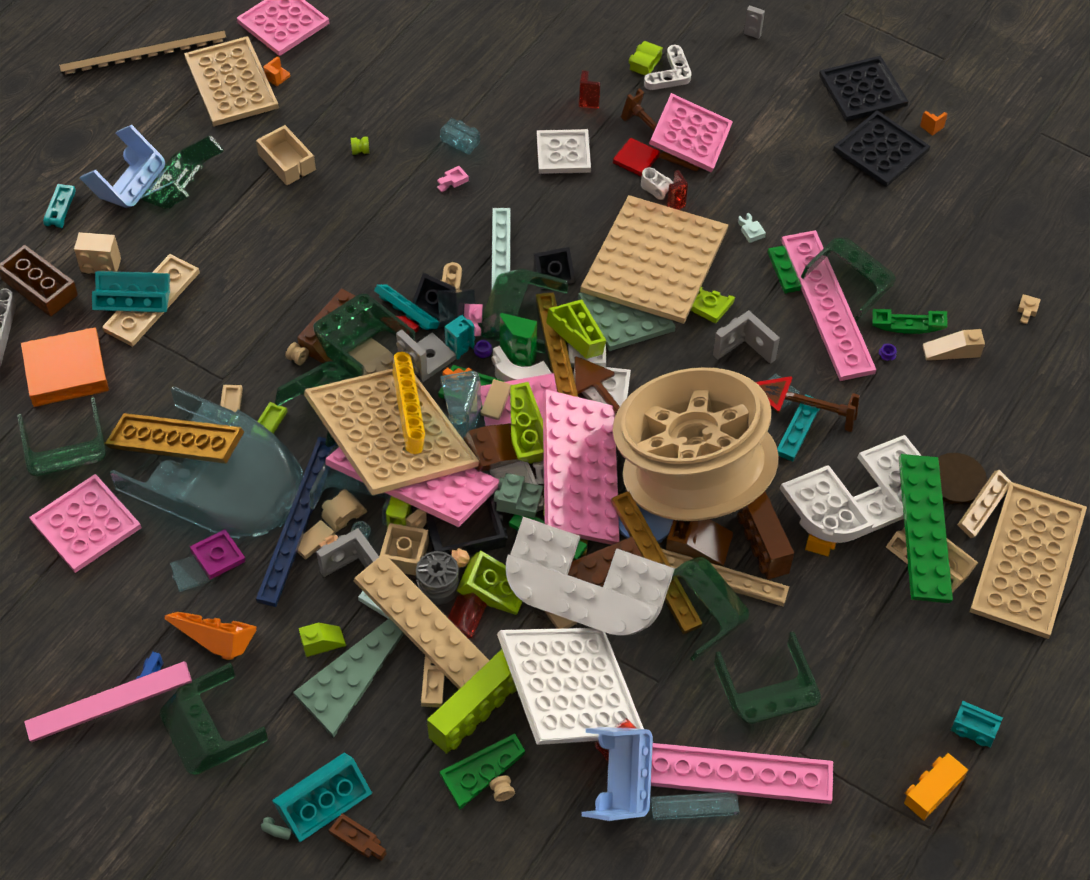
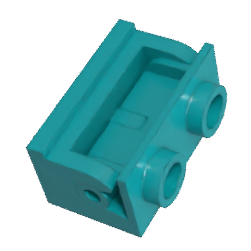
M463 315L445 326V345L456 354L457 360L469 350V346L474 349L475 327L472 321L467 320Z
M962 701L951 731L960 737L974 740L981 746L991 747L1003 718Z

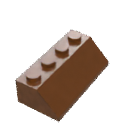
M341 288L297 337L298 344L301 348L305 347L309 350L308 356L329 367L369 323L373 316L357 296Z

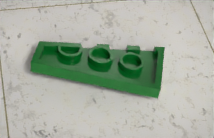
M513 734L439 771L459 810L490 785L493 779L499 777L525 755V750L517 736Z

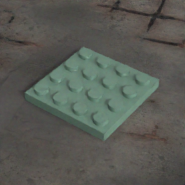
M578 293V299L583 300L605 337L606 347L609 351L675 331L676 326L670 319L586 293Z

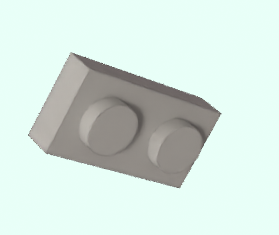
M749 5L744 34L760 38L765 10Z

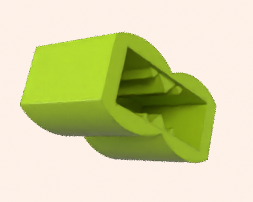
M644 41L641 45L639 44L635 54H632L629 58L630 70L645 76L651 73L662 57L663 47Z

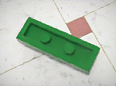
M785 246L768 248V255L784 294L800 291L801 284Z

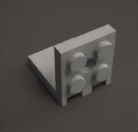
M749 310L740 317L734 318L727 326L718 329L715 334L713 356L716 359H720L745 341L770 364L776 360L780 337Z
M403 330L396 333L398 352H406L411 356L414 374L420 377L422 383L456 360V354L434 333L429 334L418 343ZM428 353H432L435 356L432 358H428L426 355Z
M359 528L347 535L340 536L336 541L329 545L326 544L316 551L320 573L323 577L358 558L365 568L379 558Z

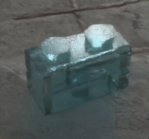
M451 118L441 128L440 139L470 155L474 148L480 144V132L474 127L466 126L460 120L457 121Z

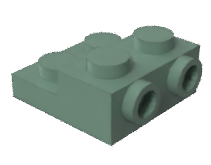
M506 473L504 478L500 477L498 485L500 491L496 490L494 495V502H497L496 511L535 518L544 486L526 483L525 476Z

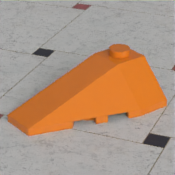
M183 612L165 615V620L212 653L221 655L226 660H232L234 657L244 653L257 628L256 626L232 621V624L220 623L221 619L219 618L202 620L201 615Z

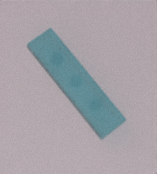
M733 792L651 797L653 820L739 815L737 793Z

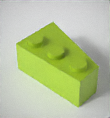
M582 299L549 308L546 323L584 358L588 359L603 354L606 339Z

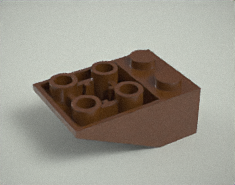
M711 519L698 521L673 520L667 538L666 550L724 567L733 532Z

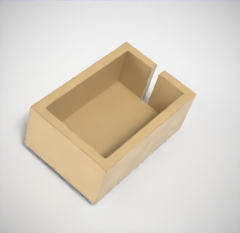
M286 125L256 140L258 155L286 185L300 179V175L304 177L316 170L314 155Z

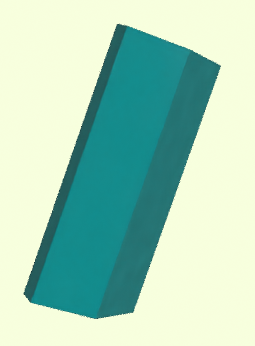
M95 272L96 290L92 291V310L167 312L170 295V273Z

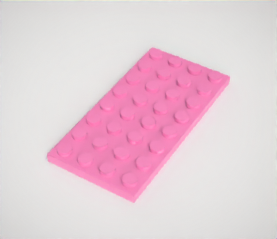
M545 390L543 392L545 524L579 535L581 539L610 545L620 542L619 516L611 503V498L618 496L616 444L613 436L615 418L613 406Z
M340 447L326 458L325 465L363 482ZM471 468L385 493L459 527L498 489L499 479Z

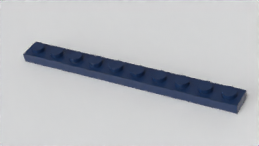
M322 437L317 439L256 597L257 603L276 607L329 469V466L325 465L326 458L337 448L335 440Z

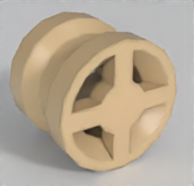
M294 342L287 349L286 358L294 360L297 365H302L308 357L309 350L305 347L301 348L298 343Z
M500 776L490 782V787L495 792V801H505L515 795L514 788L510 786L511 779L509 776Z

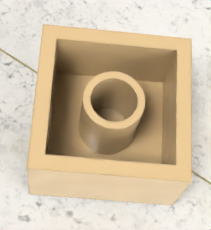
M79 232L74 251L80 271L88 274L95 273L96 271L117 272L121 256L115 235Z
M389 523L380 556L385 553L403 573L416 575L417 563L427 552L429 544L428 530Z

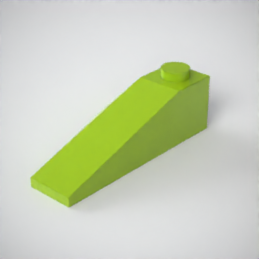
M529 382L511 385V440L517 458L530 464L544 461L543 418Z

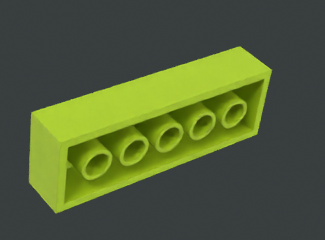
M502 649L427 719L429 739L446 754L451 749L455 750L466 735H471L476 729V725L481 721L484 722L495 707H500L510 693L513 694L517 691Z

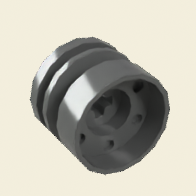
M440 551L427 553L418 561L416 566L417 587L433 604H446L457 595L458 592L456 590L459 586L457 561L451 555Z

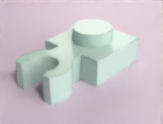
M747 213V220L739 216L738 223L742 226L741 231L749 243L765 238L766 232L758 221L752 222L751 214Z

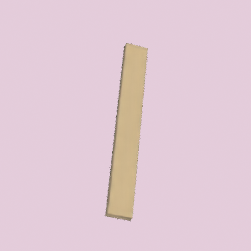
M662 549L670 566L675 568L674 573L676 575L784 607L789 586Z

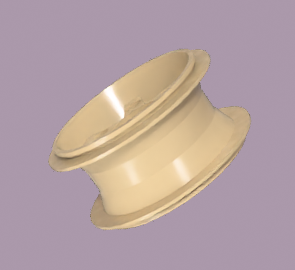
M704 367L689 368L664 374L645 383L631 393L616 413L613 423V436L618 450L626 458L623 468V479L627 492L630 491L633 500L641 508L663 518L698 521L730 514L758 498L775 477L779 457L777 446L772 436L767 432L771 422V406L766 393L757 383L740 373Z

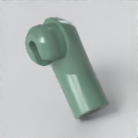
M271 817L263 819L261 829L274 837L289 839L291 829L274 825L275 820Z

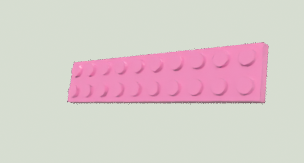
M816 230L783 236L781 242L786 248L800 281L801 290L839 380L843 381L875 374V365Z
M653 743L651 786L831 804L833 761Z

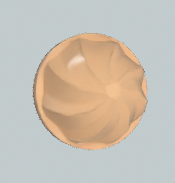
M460 548L452 550V557L457 561L458 568L465 567L470 560L467 551Z

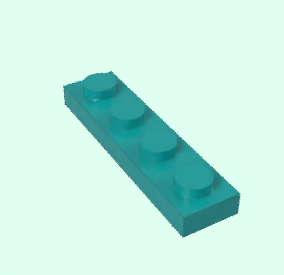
M376 286L374 291L379 294L382 300L389 301L393 304V308L406 313L407 318L416 320L421 328L426 330L438 328L440 323L438 320L390 286Z
M800 403L777 448L778 456L792 462L794 461L820 408Z

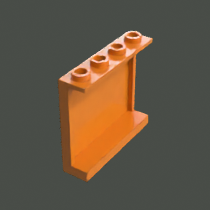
M96 327L21 343L29 396L33 407L109 391Z

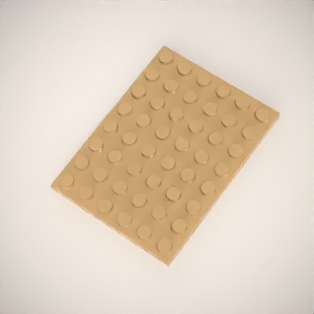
M628 195L581 285L580 292L684 324L728 230V224Z
M393 368L305 389L304 396L372 495L478 467L479 460L415 374L425 430L423 451L419 454H411L405 448L392 373Z

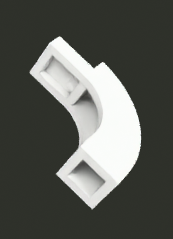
M500 346L493 348V357L491 359L495 366V376L499 380L507 382L551 374L544 361L530 367H520L509 361Z

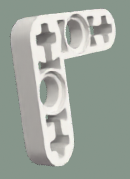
M671 45L667 49V58L672 70L647 74L644 77L645 88L656 90L685 85L691 81V70L680 46ZM682 63L683 66H676L675 64ZM669 77V78H671L672 80L667 81V80H664L663 78Z

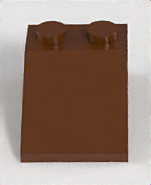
M511 423L488 425L468 431L463 438L479 460L478 467H475L478 472L489 471L521 461L518 460L512 445Z

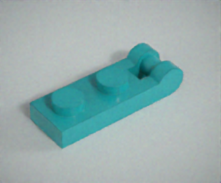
M57 184L44 216L43 224L45 226L56 225V227L63 228L64 219L76 192L75 186Z

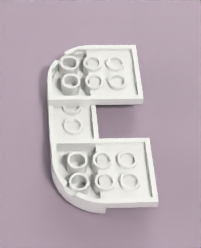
M905 435L860 452L857 458L879 487L855 497L849 493L829 465L782 483L779 489L801 517L799 523L809 534L829 542H848L904 519L898 457L900 454L921 455Z
M523 517L511 554L507 556L506 561L508 583L520 600L533 607L613 635L636 634L648 628L656 620L662 609L675 568L616 549L604 586L601 587L568 575L581 536Z

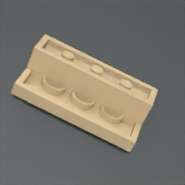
M904 527L901 531H897L886 548L908 564ZM947 539L953 593L967 579L978 562Z

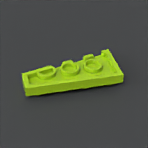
M701 287L691 311L717 323L734 303L735 297L730 295L728 297L721 296L720 292L713 291L711 293L702 290L703 287Z

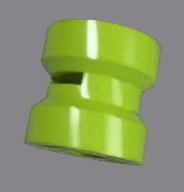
M356 137L351 138L352 155H358L361 152L370 154L368 137H362L361 140Z

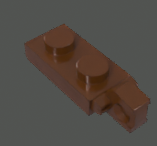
M343 813L329 829L331 835L363 856L369 858L373 855L382 861L387 855L386 849L379 845L381 842L374 833Z

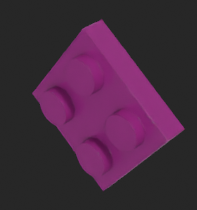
M225 529L190 546L191 553L209 579L245 562L244 555Z

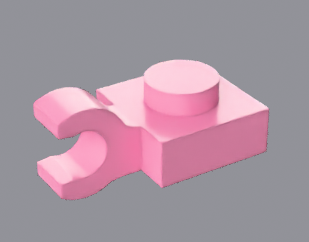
M460 166L446 171L444 177L437 180L440 184L437 188L440 192L446 191L450 185L455 188L468 182L469 176Z
M464 304V317L467 320H471L474 324V336H481V328L478 323H482L483 304Z

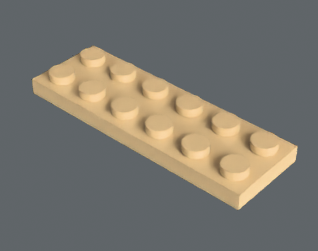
M171 254L152 272L170 273V295L167 309L200 273L199 268ZM116 311L103 325V332L133 347L164 312Z

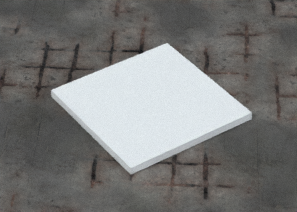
M595 628L500 630L497 636L537 745L599 741V734L585 733L586 728L617 727L644 729L605 632Z

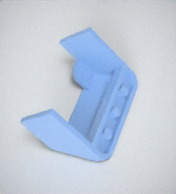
M133 125L127 126L115 133L127 145L123 152V157L130 166L113 187L96 170L80 177L100 199L125 208L132 207L139 201L165 167L164 158Z
M617 727L586 728L585 733L599 734L600 746L604 749H609L607 792H602L595 801L596 810L582 812V817L607 821L644 817L650 808L653 745L651 731L647 729Z

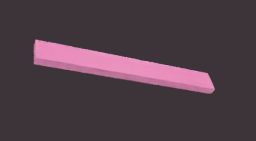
M185 661L26 720L24 722L29 741L40 740L189 684L192 680L187 663Z

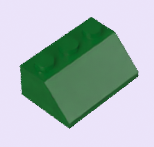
M501 313L500 347L513 364L520 367L533 366L537 356V321Z

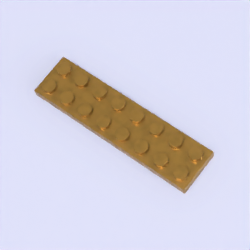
M123 413L105 444L112 449L227 464L244 431L241 427Z

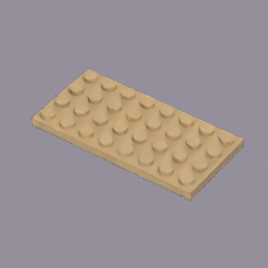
M1010 482L970 612L1049 639L1087 507Z

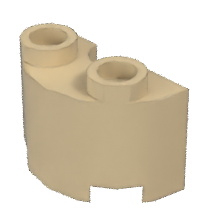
M346 489L342 490L332 500L325 501L322 505V518L335 533L347 526L348 521L352 518L357 519L367 512L357 498Z

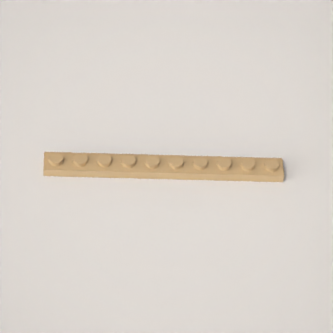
M225 31L61 64L59 66L61 72L65 71V74L75 73V69L78 68L85 71L92 69L91 66L97 64L98 67L108 66V62L115 61V64L123 63L126 58H131L132 61L142 59L141 55L148 54V57L157 56V52L164 51L165 54L174 52V48L180 47L181 50L190 49V45L197 44V47L207 45L206 42L213 41V44L223 42L222 38H226Z

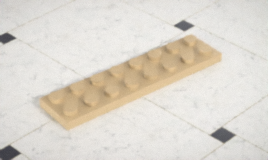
M385 553L354 578V582L458 689L489 662L481 651Z

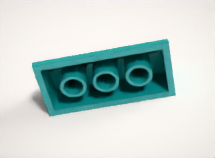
M343 753L272 801L284 822L291 829L297 840L301 842L371 795L372 792L354 759L348 754Z

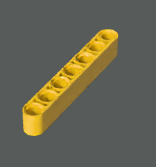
M398 352L394 355L392 373L405 448L411 454H419L423 451L425 430L412 360L408 353Z

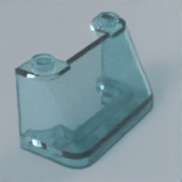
M475 371L440 376L449 412L447 418L462 438L465 437L468 431L477 429L481 418V381L479 374Z

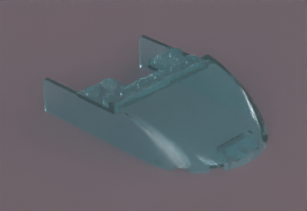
M174 386L171 392L175 406L195 414L191 421L235 426L243 429L244 434L227 464L185 458L182 464L172 460H165L159 464L145 483L115 470L110 472L116 490L212 532L218 533L225 529L232 538L250 535L253 537L269 533L268 531L276 526H282L287 520L303 478L301 466L291 451L262 424L238 409L234 412Z

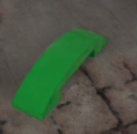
M873 309L872 326L897 333L918 334L935 332L947 328V311H928V315L891 314V309Z

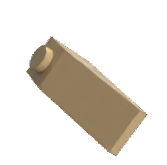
M981 329L962 330L923 343V350L926 360L981 357L985 342Z

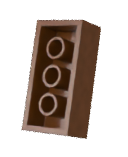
M23 245L0 263L1 279L50 317L78 296L72 279L26 245Z
M764 491L753 502L739 509L737 519L739 524H742L744 527L746 540L751 542L752 553L759 560L761 573H764L767 580L790 574L794 552L768 495Z
M630 537L572 561L568 575L603 587L616 549L640 557L643 556L634 538Z

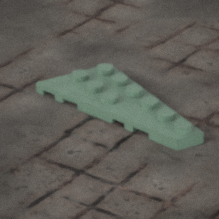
M389 618L293 692L300 703L333 738L341 724L348 718V714L353 706H356L373 681L376 672L383 666L387 656L392 653L402 638L403 632Z

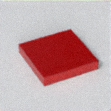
M630 138L613 158V163L642 177L643 170L652 166L659 157L660 151Z

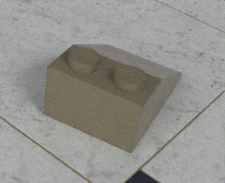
M372 338L339 354L356 377L393 368V354Z

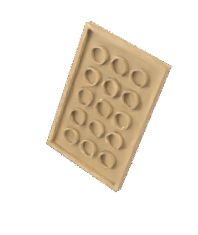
M248 36L184 53L213 126L279 108Z

